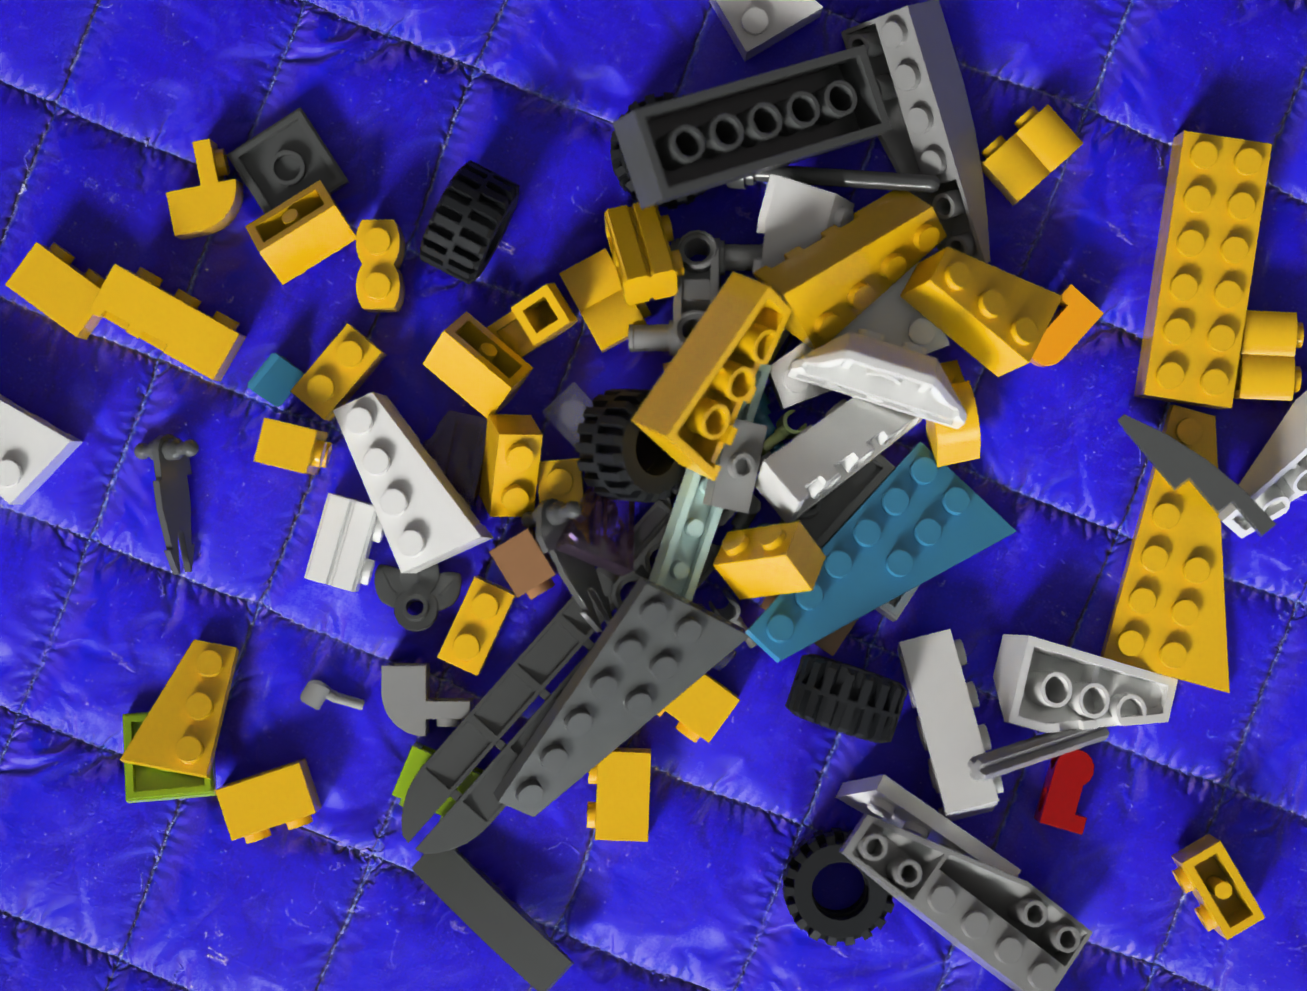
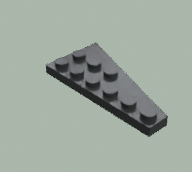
M641 576L494 791L498 802L535 817L749 638L745 633V629Z

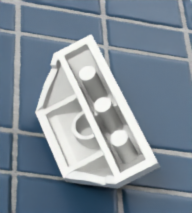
M859 329L858 333L848 332L792 362L787 377L954 429H959L966 422L967 413L937 358L926 355L928 350L916 344L902 342L901 347L883 342L884 336L871 330Z

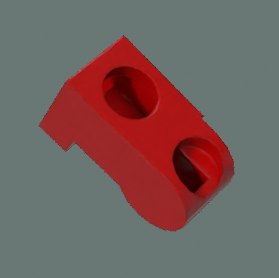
M1078 749L1051 758L1034 815L1035 820L1046 825L1083 834L1087 818L1082 814L1076 813L1083 786L1091 780L1094 774L1092 758L1086 752Z

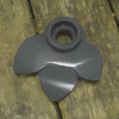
M438 563L418 573H401L398 568L389 565H378L374 582L379 599L394 609L398 623L406 630L419 632L433 625L439 611L452 606L456 602L461 592L462 578L461 574L457 572L440 573ZM414 602H421L423 604V610L418 615L408 613L409 606Z

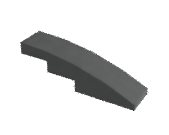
M1125 414L1117 420L1122 429L1174 491L1187 481H1190L1217 514L1232 503L1260 537L1276 525L1240 486L1204 457L1169 435Z
M457 848L441 853L424 854L411 868L461 920L537 991H549L574 964L516 902L511 901L482 870L475 868Z

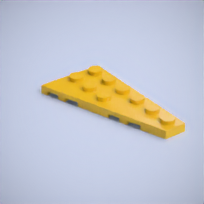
M1169 405L1162 432L1204 457L1218 468L1216 417L1181 406ZM1154 466L1151 470L1100 657L1230 693L1222 533L1219 514L1214 511L1190 481H1187L1174 491Z

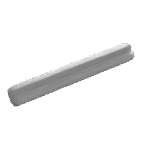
M1107 727L1044 733L973 756L968 762V766L971 769L970 776L976 781L980 779L985 781L1105 741L1110 733Z

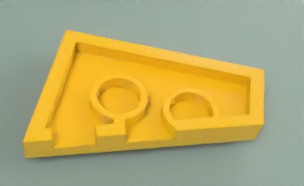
M194 639L120 760L123 763L209 779L239 654L238 648Z

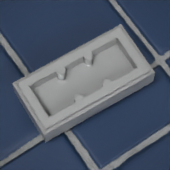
M736 419L733 427L737 428L738 431L731 446L724 444L716 462L717 465L721 466L715 482L708 479L703 504L748 514L768 426Z

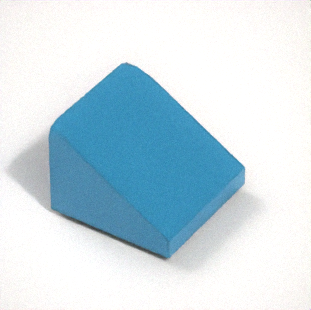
M271 353L247 383V387L272 405L279 407L292 393L290 392L291 389L302 378L304 373L281 354Z

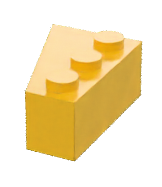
M946 247L917 263L900 295L901 298L997 377L1030 363L1063 297L950 247Z
M114 264L88 311L98 317L106 318L125 329V332L146 341L163 351V353L206 377L221 382L246 339V336L236 331L240 323L217 310L213 317L198 309L202 301L179 288L175 295L162 289L160 285L163 279L141 266L137 273H134Z

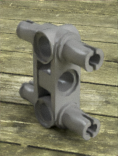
M701 230L690 231L683 235L682 238H676V241H671L670 249L671 251L679 249L684 267V276L677 277L678 293L674 296L673 320H669V324H629V351H669V355L675 357L721 290V275H725V271H753L754 259H762L763 244H725V240L713 238L711 234ZM701 254L707 256L706 259L698 262L690 260L694 255Z

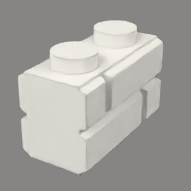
M335 493L327 494L305 572V579L350 592H358L361 584L369 585L375 567V560L368 559L373 542L381 543L384 535L383 528L371 503Z

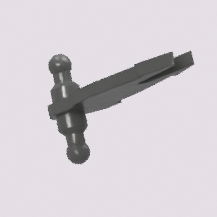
M161 434L154 440H151L149 444L143 442L137 444L134 448V454L138 459L144 460L150 457L154 462L156 480L153 481L156 509L167 549L164 550L173 575H180L178 539L185 572H192L195 544H192L191 501L187 475L192 474L190 457L198 453L199 446L192 439L183 442L172 434Z
M557 499L544 500L533 512L527 511L522 515V525L530 529L536 527V539L542 552H549L561 579L582 610L580 614L596 632H601L603 630L588 592L607 625L612 619L609 598L604 596L592 557L580 532L575 531L570 521V518L575 519L580 516L582 507L577 501H569L565 504Z

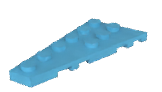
M920 441L821 548L826 558L813 591L778 595L745 633L778 663L1012 535L1016 530L949 467H937L932 452Z

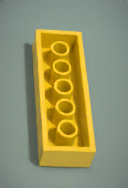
M1185 130L1173 138L1134 397L1219 410L1232 408L1272 144Z

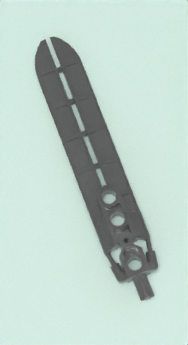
M770 451L765 455L761 454L759 465L772 454ZM680 487L678 490H671V496L667 499H658V502L652 505L596 569L604 596L609 598L611 612L614 609L618 610L622 605L623 601L621 600L620 593L626 583L637 582L641 576L649 579L652 571L650 556L655 550L660 548L673 509L670 500L678 494ZM752 495L748 514L736 513L730 523L734 526L731 531L748 529L761 509V502L757 497ZM723 508L717 528L724 526L736 511ZM711 544L697 588L715 569L713 563L721 547L720 545ZM588 592V595L590 597V600L592 602V605L594 607V610L601 625L604 619L600 611L598 610L595 602L593 601L591 595ZM573 596L414 777L406 794L401 820L402 835L408 843L450 796L456 801L415 848L423 854L441 853L467 844L479 836L507 806L498 802L494 791L587 654L552 694L545 687L582 645L589 650V653L595 644L589 639L595 630L580 614L582 610ZM538 695L545 700L544 703L506 744L501 737ZM495 745L501 752L464 794L460 793L457 787Z

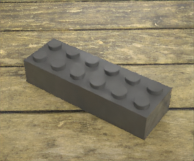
M865 45L636 109L613 122L641 209L862 143L892 130Z

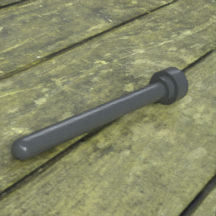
M787 165L727 183L728 188L747 189L748 185L755 186L757 181L768 182L770 174H774L807 185L926 193L936 192L940 187V181L935 175Z

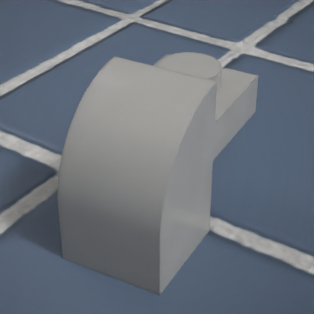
M385 663L381 666V695L384 709L391 721L409 734L426 737L430 733V719H436V726L458 727L463 719L473 710V698H430V663Z

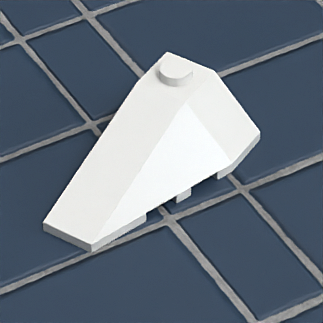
M1003 634L993 674L1004 722L1042 733L1169 722L1178 679L1037 637Z

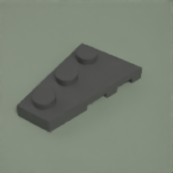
M881 454L877 455L794 522L800 521L821 549L895 469V466ZM781 518L779 524L785 523V521Z

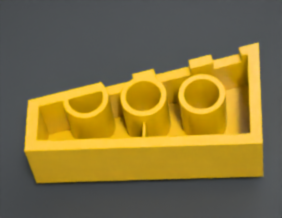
M892 190L855 212L851 222L842 227H837L836 225L829 227L821 232L822 239L805 249L797 246L784 254L785 261L773 268L765 265L753 272L758 282L769 285L792 309L785 325L786 330L815 350L829 343L945 239L947 235L931 205L908 191Z
M732 272L631 421L679 465L715 482L721 466L716 464L724 444L731 446L738 431L737 428L733 427L743 402H751L757 389L755 387L756 373L760 365L769 363L792 309L769 285Z

